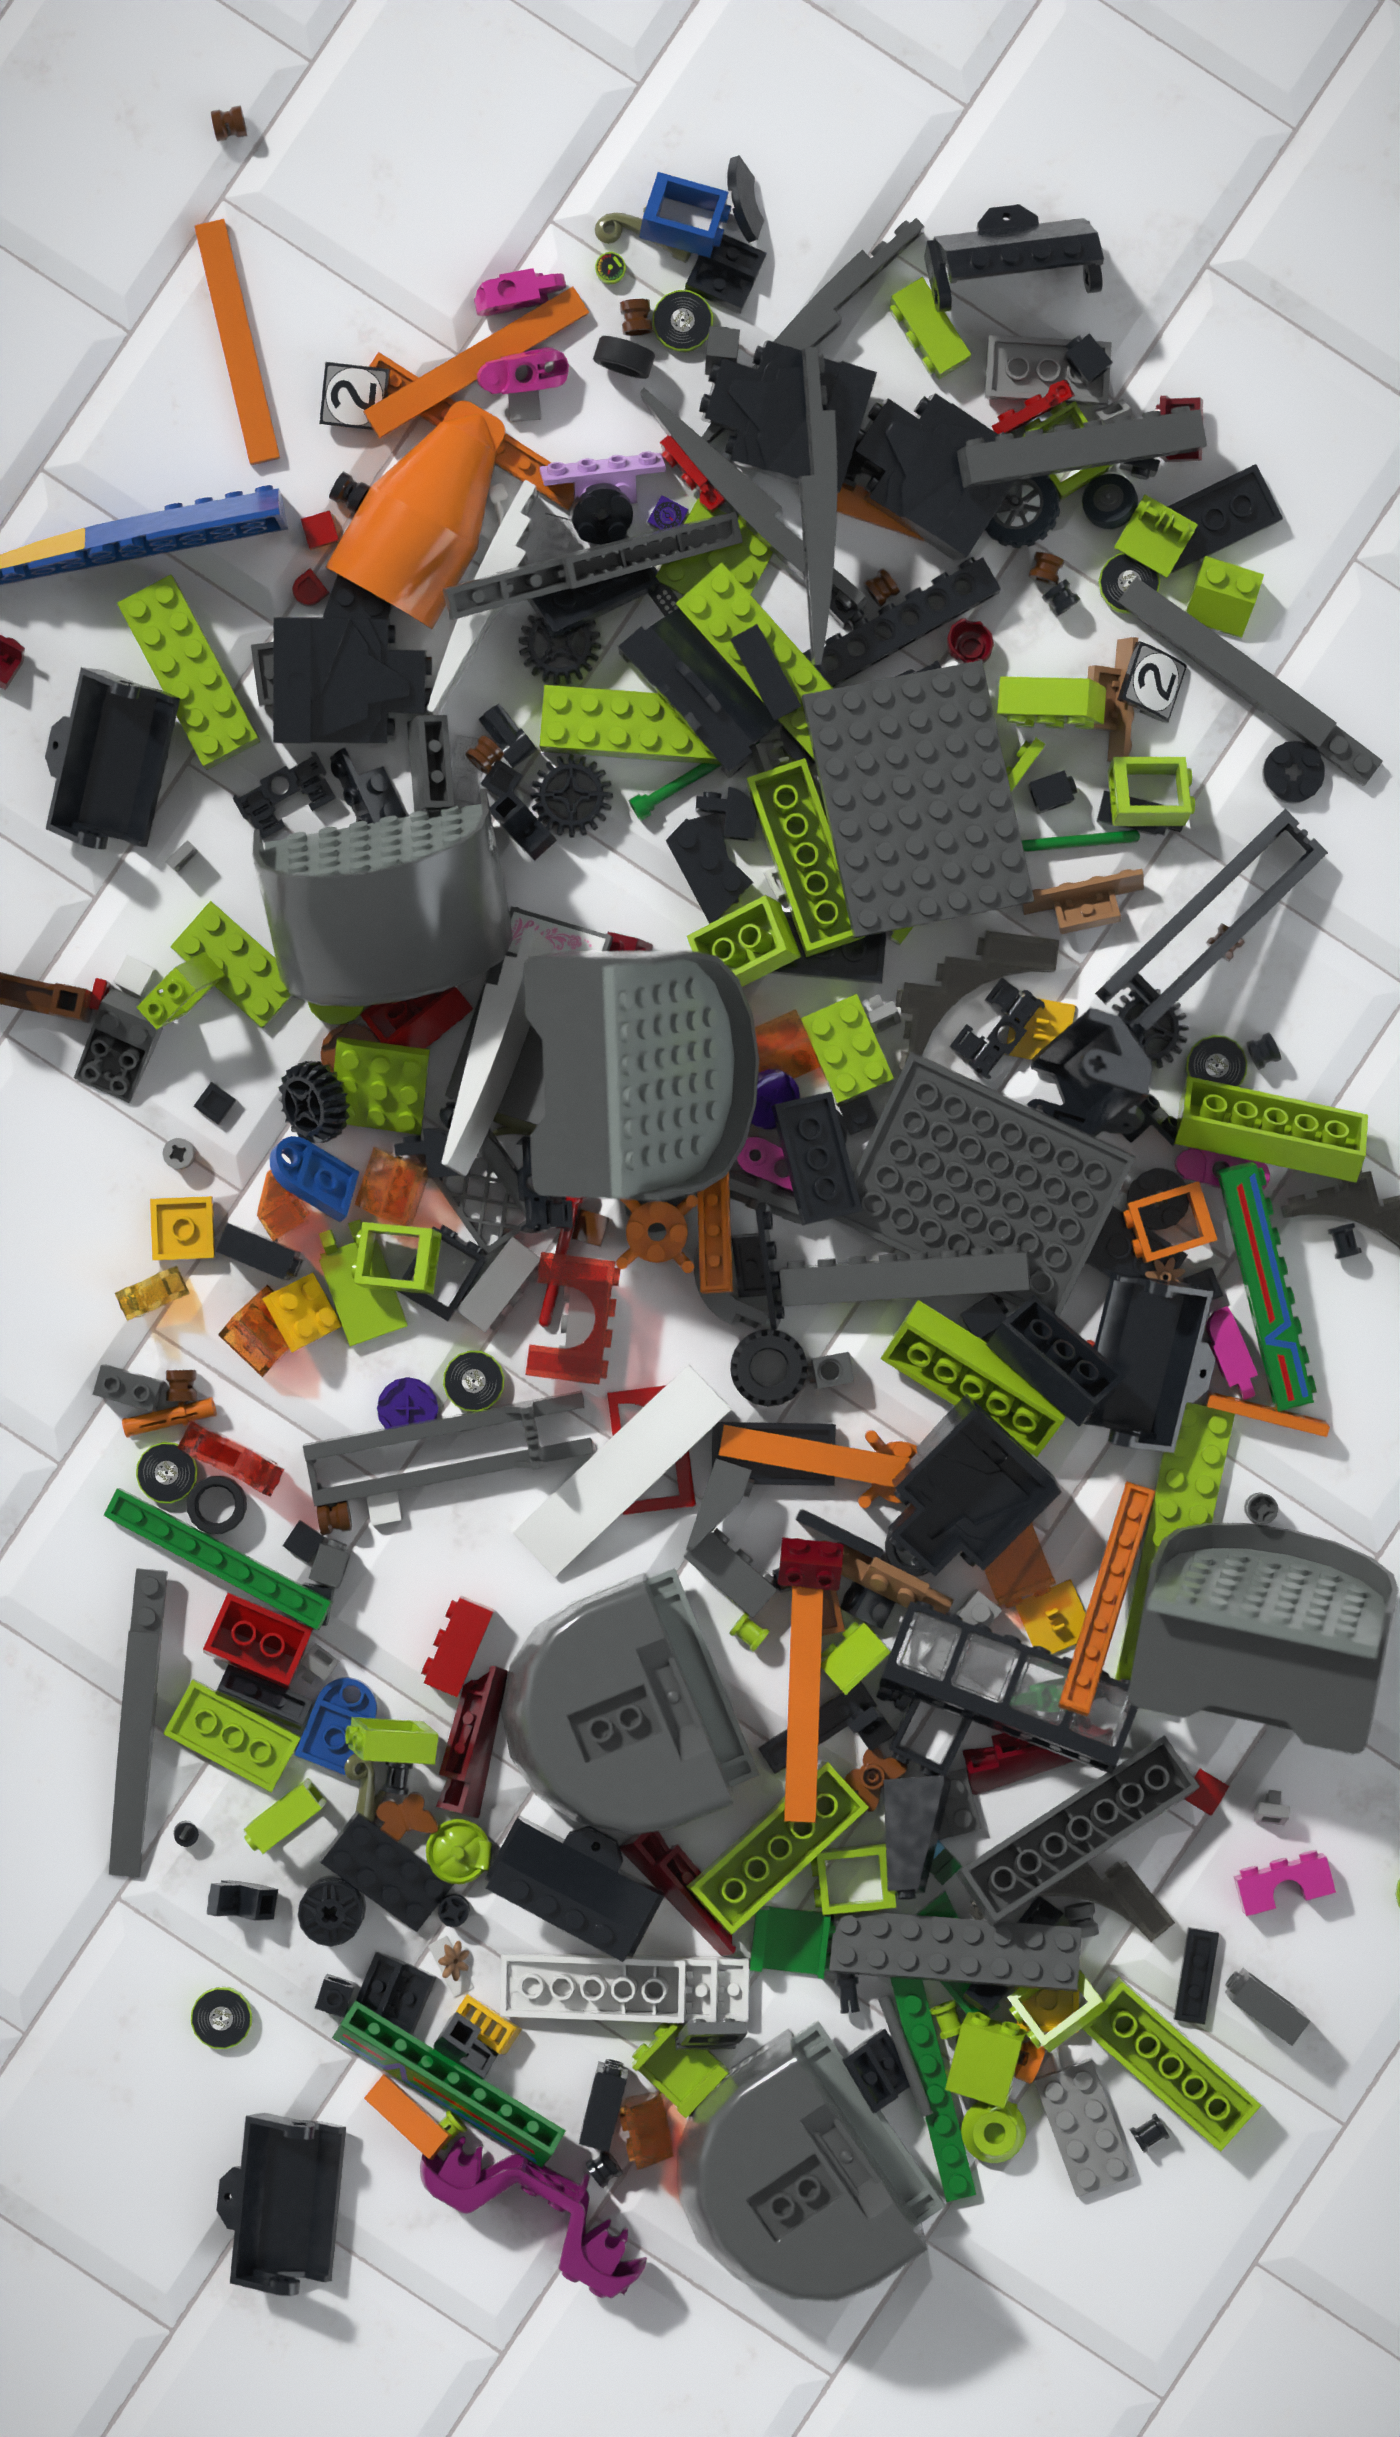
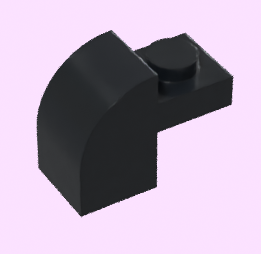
M728 787L727 799H722V794L717 792H703V797H696L695 811L726 814L724 839L754 842L756 810L751 799L744 792Z
M510 789L490 806V812L494 819L534 861L557 841L554 835Z
M425 1128L423 1129L424 1141H421V1135L404 1136L402 1137L403 1143L394 1144L395 1156L425 1154L428 1178L459 1175L441 1164L449 1135L445 1130Z
M221 1880V1883H211L206 1914L212 1916H239L254 1921L274 1920L279 1889L233 1880Z
M458 2012L449 2018L434 2043L435 2050L481 2079L485 2078L498 2056L496 2051L477 2039L482 2029Z

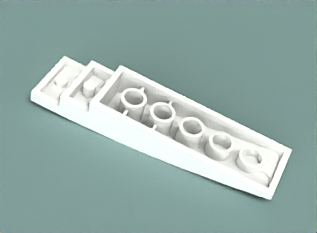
M527 480L522 484L501 522L474 580L495 575L500 571L523 566L529 562L527 553L522 548L533 530L531 518L527 517L538 498L536 485ZM502 607L457 619L427 707L429 715L440 714Z
M524 928L517 958L511 956L504 957L498 985L488 983L485 985L441 1163L462 1176H467L493 1122L531 1024L525 1017L524 964L530 957L547 955L552 952L553 943L534 929Z
M688 1364L534 1511L513 1534L555 1578L710 1431L731 1408Z
M501 1954L500 2017L684 2023L693 2019L717 2022L726 2018H732L735 2021H749L750 1958L633 1955L632 1958L626 1956L624 1962H621L608 1954Z

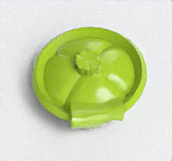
M453 1819L440 1824L439 1830L431 1833L426 1845V1859L431 1866L432 1872L441 1880L451 1884H466L477 1879L484 1871H489L493 1843L488 1840L485 1832L475 1823L463 1819Z
M979 2101L967 2111L962 2121L961 2135L965 2147L975 2158L987 2163H1001L1011 2159L1020 2151L1026 2138V2124L1023 2115L1017 2108V2104L1008 2101L1005 2108Z

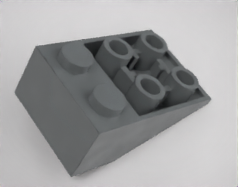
M115 988L110 990L101 1001L74 1079L125 1102H131L163 1030V1027L156 1030L136 1008L142 1000Z

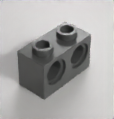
M103 1364L100 1366L92 1395L148 1411H156L165 1381Z

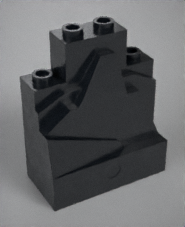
M767 340L763 343V347L758 345L752 361L753 364L757 365L756 369L724 358L719 361L718 365H712L708 377V382L712 383L709 395L704 393L699 406V412L703 413L702 421L736 432L735 436H729L724 452L729 454L728 460L731 463L799 485L798 477L811 475L802 350ZM824 358L825 372L820 373V385L826 386L827 404L822 405V411L835 410L837 493H840L877 372L844 361L838 363Z
M936 393L928 398L924 396L919 401L914 410L917 413L916 417L889 398L882 401V403L877 401L867 415L871 419L865 429L860 427L852 452L853 456L880 473L879 476L874 474L865 486L864 490L868 493L864 500L924 539V541L955 561L968 557L1016 480L963 488L957 451L966 446V441L984 438L985 443L996 441V436L1004 435L1005 433L997 434Z
M274 617L273 743H389V736L395 737V718H390V712H426V706H428L432 694V688H427V675H432V657H427V650L390 649V644H395L396 627L395 625H390V618Z
M966 1394L917 1446V1453L892 1480L896 1489L893 1492L894 1495L904 1505L911 1504L888 1527L892 1536L889 1540L900 1552L903 1553L907 1550L914 1557L912 1562L923 1573L928 1570L936 1576L960 1551H962L960 1556L971 1567L977 1565L984 1571L1062 1493V1490L1055 1476L978 1403Z

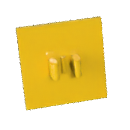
M1040 999L1045 1004L1044 1009L1041 1007L1037 1009L1024 1026L1027 1032L1007 1056L1032 1060L1037 1053L1073 1023L1076 1005ZM1009 1027L1006 1044L1011 1043L1015 1039V1031L1011 1027Z
M1071 1579L1014 1603L1032 1646L1046 1648L1051 1654H1054L1077 1644L1086 1613Z

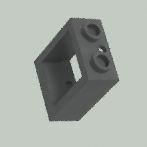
M1244 1968L1239 1973L1235 1971L1225 1984L1228 1988L1225 1993L1235 2005L1291 2046L1294 2045L1310 2023L1309 2018L1302 2010Z

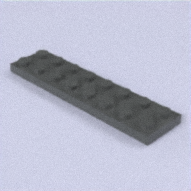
M869 1911L834 1915L833 1926H835V1933L832 1936L829 1968L831 1973L1078 1992L1082 1928L1000 1921L991 1927L987 1920Z

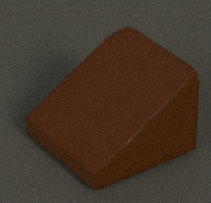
M580 1209L572 1239L601 1247L610 1217Z

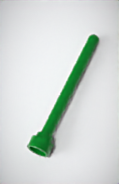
M702 763L650 795H636L628 800L638 819L643 821L651 816V812L655 810L654 806L722 765Z
M1136 830L1021 841L1024 852L1134 843L1139 841L1140 833Z

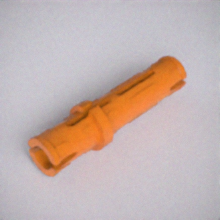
M212 1397L187 1404L183 1401L179 1402L178 1406L130 1418H122V1426L127 1438L179 1424L188 1426L191 1424V1421L215 1417L217 1415L216 1406Z

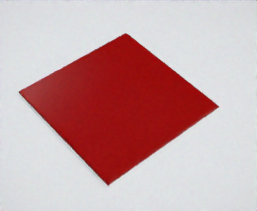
M1200 1768L1194 1777L1200 1787L1184 1800L1212 1816L1230 1786Z

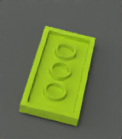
M212 901L203 908L170 946L185 961L205 952L225 974L215 987L261 1028L268 1024L292 996L280 979L276 958Z
M192 1679L163 1734L272 1793L301 1736L247 1707L216 1695V1690Z

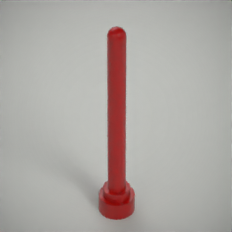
M565 1197L564 1199L572 1201L573 1227L579 1203H583V1197ZM563 1228L560 1229L539 1318V1324L542 1327L550 1326L573 1228L568 1232L564 1231Z

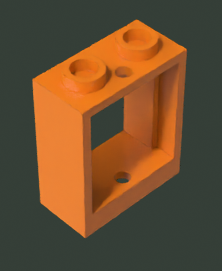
M1199 1181L1126 1203L1127 1210L1122 1211L1127 1228H1133L1136 1240L1132 1241L1137 1259L1142 1257L1144 1263L1218 1240ZM1186 1193L1200 1237L1151 1252L1138 1208Z

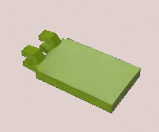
M361 1219L348 1223L354 1240L353 1243L338 1248L332 1229L319 1233L325 1253L320 1254L321 1259H319L349 1346L408 1326L396 1291L364 1288L354 1283L352 1265L358 1256L359 1248L356 1245V1237L358 1231L362 1228ZM375 1239L370 1277L392 1279L378 1239Z

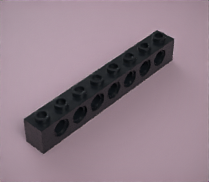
M971 557L959 564V571L949 576L945 572L931 580L933 585L924 591L918 587L904 596L906 601L895 606L894 602L884 606L878 610L880 616L868 621L866 617L851 626L852 632L843 637L841 633H837L825 640L826 646L824 647L822 659L826 656L834 657L838 662V667L835 670L826 671L821 665L813 666L834 688L998 595L1001 588L984 558L975 560L974 557ZM961 580L967 581L971 586V592L967 595L958 594L954 587L956 582ZM931 596H940L944 600L945 606L941 610H933L928 605V599ZM905 611H913L918 616V622L911 626L906 625L901 620V614ZM879 626H886L891 631V637L888 640L881 641L876 638L874 630ZM853 641H859L864 645L865 651L859 656H854L849 653L847 649L848 644ZM811 649L803 654L811 662Z

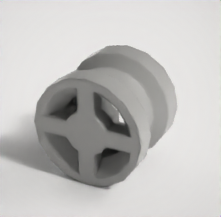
M171 1139L163 1148L164 1161L172 1168H188L195 1160V1148L191 1142L185 1139Z

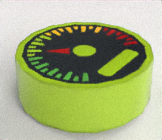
M614 252L602 254L595 264L596 275L599 280L606 284L620 282L626 272L624 259Z

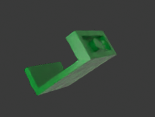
M772 1906L761 1907L755 1914L750 1971L762 1972L763 1969L816 1974L817 1978L824 1979L825 1971H829L831 1952H827L828 1940H832L833 1933H835L834 1922L830 1921L831 1916L822 1915V1912Z

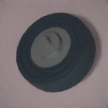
M1104 474L1095 478L1087 485L1082 496V507L1086 517L1092 524L1103 529H1114L1123 526L1131 519L1138 506V496L1133 484L1119 474Z

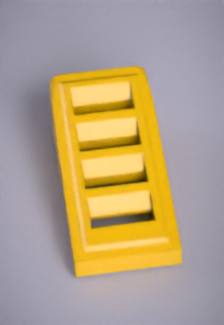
M467 1994L456 2012L466 2017L472 2006L477 2008L470 2019L475 2025L483 2013L487 2015L480 2026L482 2030L477 2039L497 2053L507 2054L522 2028L507 2018L500 2017L499 2013ZM496 2021L497 2025L490 2036L486 2035L492 2022ZM506 2028L507 2032L505 2033L504 2037L502 2038L500 2043L497 2042L496 2040L501 2034L502 2030Z

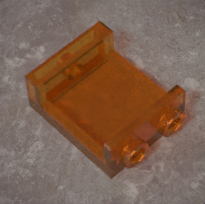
M1033 1522L984 1570L998 1606L1005 1604L1006 1609L1023 1603L1022 1597L1031 1593L1035 1597L1052 1591L1050 1586L1056 1584L1034 1530Z

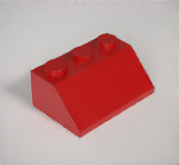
M454 986L442 992L400 1002L371 1005L360 1016L381 1043L426 1049L474 1008Z
M227 1593L203 1647V1653L289 1689L304 1655L313 1628Z

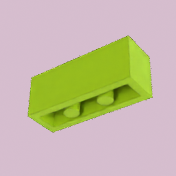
M923 276L891 296L890 303L892 306L889 307V311L897 323L903 322L908 330L905 336L912 348H919L924 358L921 361L929 375L935 374L938 380L970 361L971 353L946 313H938L936 311L932 291Z

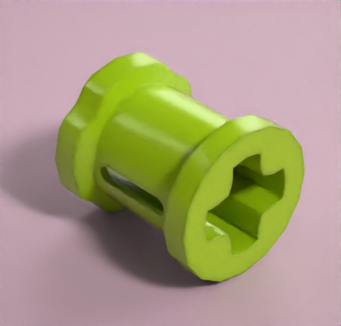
M745 1612L730 1630L729 1634L731 1636H738L750 1646L749 1650L754 1652L770 1630L767 1628L762 1629L749 1619V1614Z
M955 2000L940 2003L930 2009L931 2015H935L941 2029L939 2034L941 2039L951 2038L960 2034L962 2024L955 2009L957 2005Z
M449 2110L446 2112L447 2116L439 2122L445 2130L451 2126L448 2132L452 2137L443 2146V2151L448 2148L447 2144L460 2132L465 2133L468 2130L460 2117Z

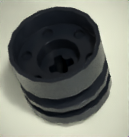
M333 1874L319 1878L310 1885L299 1903L298 1919L300 1928L310 1940L319 1945L332 1947L344 1944L354 1937L365 1918L367 1905L364 1894L338 1875ZM325 1906L328 1909L332 1908L333 1906L336 1907L337 1912L335 1915L338 1918L331 1916L328 1919L327 1917H325V1913L327 1911Z

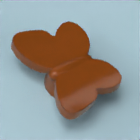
M879 1748L874 1751L867 1749L863 1755V1766H861V1769L850 1771L846 1774L844 1780L853 1790H858V1796L869 1807L867 1810L873 1812L880 1800L881 1787L884 1786L883 1780L899 1778L907 1771L908 1767L905 1763L893 1757L884 1759Z
M419 1792L410 1793L399 1805L393 1801H385L378 1806L376 1811L377 1817L385 1822L381 1828L398 1841L406 1831L410 1832L412 1829L424 1833H435L439 1830V1825L432 1813L424 1809L425 1799Z

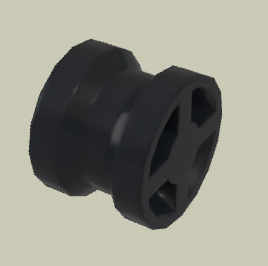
M1067 579L1054 586L1042 596L1044 602L1050 603L1053 607L1052 613L1055 617L1063 614L1081 600L1078 594L1072 593L1069 589L1070 583Z
M1269 1032L1264 1034L1258 1041L1251 1040L1246 1042L1248 1052L1258 1070L1264 1068L1266 1063L1270 1061L1278 1062L1282 1060L1276 1042Z
M457 1893L444 1897L438 1909L441 1922L449 1927L462 1925L469 1915V1902L464 1896Z
M602 2150L597 2159H590L585 2163L588 2171L601 2188H605L611 2178L619 2177L623 2174L618 2162L607 2151Z

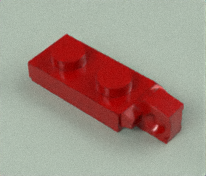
M1067 380L1051 384L1045 397L1042 398L1041 394H1037L1024 402L1026 407L1015 413L1014 409H1010L997 417L999 422L992 425L994 432L997 434L1002 432L1009 434L1071 399L1075 395Z
M667 435L660 441L663 451L660 454L661 457L671 468L677 466L683 473L680 478L691 491L696 488L700 492L699 501L704 508L713 513L724 504V499L708 483L706 477L671 436Z

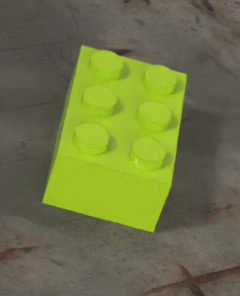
M1000 676L997 714L1006 717L1007 722L1016 723L1017 727L1033 728L1034 723L1045 724L1047 728L1061 729L1064 728V723L1075 725V728L1093 729L1094 724L1104 725L1106 687L1090 678Z
M767 895L687 935L692 951L718 956L737 976L742 987L801 957L781 903Z
M857 994L800 1018L801 1025L829 1089L832 1091L836 1104L894 1079Z

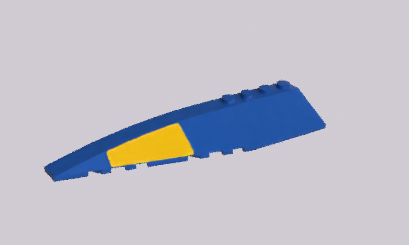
M272 485L255 488V493L243 495L242 491L225 494V499L213 501L212 497L196 499L194 505L184 507L182 503L169 504L164 506V511L101 523L43 539L0 554V585L288 530L282 494L279 488L273 489Z

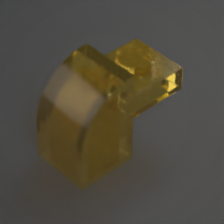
M175 1266L139 1283L123 1288L114 1294L126 1320L129 1321L164 1307L190 1294L178 1267Z

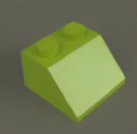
M1205 556L1201 561L1186 612L1208 628L1242 638L1254 608L1264 574Z
M864 1621L859 1625L853 1622L842 1633L845 1638L837 1646L832 1642L821 1652V1668L845 1695L891 1653L889 1647Z

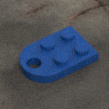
M290 1136L281 1140L272 1149L269 1158L271 1171L278 1183L293 1195L338 1222L343 1221L349 1211L359 1171L304 1138ZM282 1154L289 1158L291 1164L284 1160Z
M342 1677L329 1682L320 1691L294 1755L346 1776L345 1763L351 1755L355 1754L348 1748L349 1744L345 1742L347 1726H351L352 1717L376 1718L377 1700L371 1688L361 1680L351 1677ZM347 1686H356L360 1690L361 1697L359 1701L350 1703L345 1700L343 1691Z

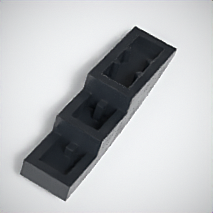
M1039 1895L1016 1923L1056 1926L1064 1913ZM971 1984L964 1993L963 1998L989 2016L1011 1987Z

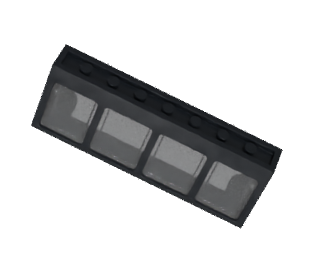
M910 1601L879 1686L1104 1772L1113 1773L1138 1711V1707L1134 1706L1128 1698L1130 1680H1116L1109 1677V1674L1102 1670L1088 1717L1060 1708L1058 1704L1072 1658H1058L1051 1655V1652L1046 1648L1040 1646H1033L1032 1648L1022 1644V1641L1015 1636L1004 1635L1003 1637L993 1633L992 1629L986 1625L978 1623L972 1625L964 1622L963 1618L957 1614L950 1612L943 1614L935 1611L934 1607L928 1603L921 1601L914 1603Z

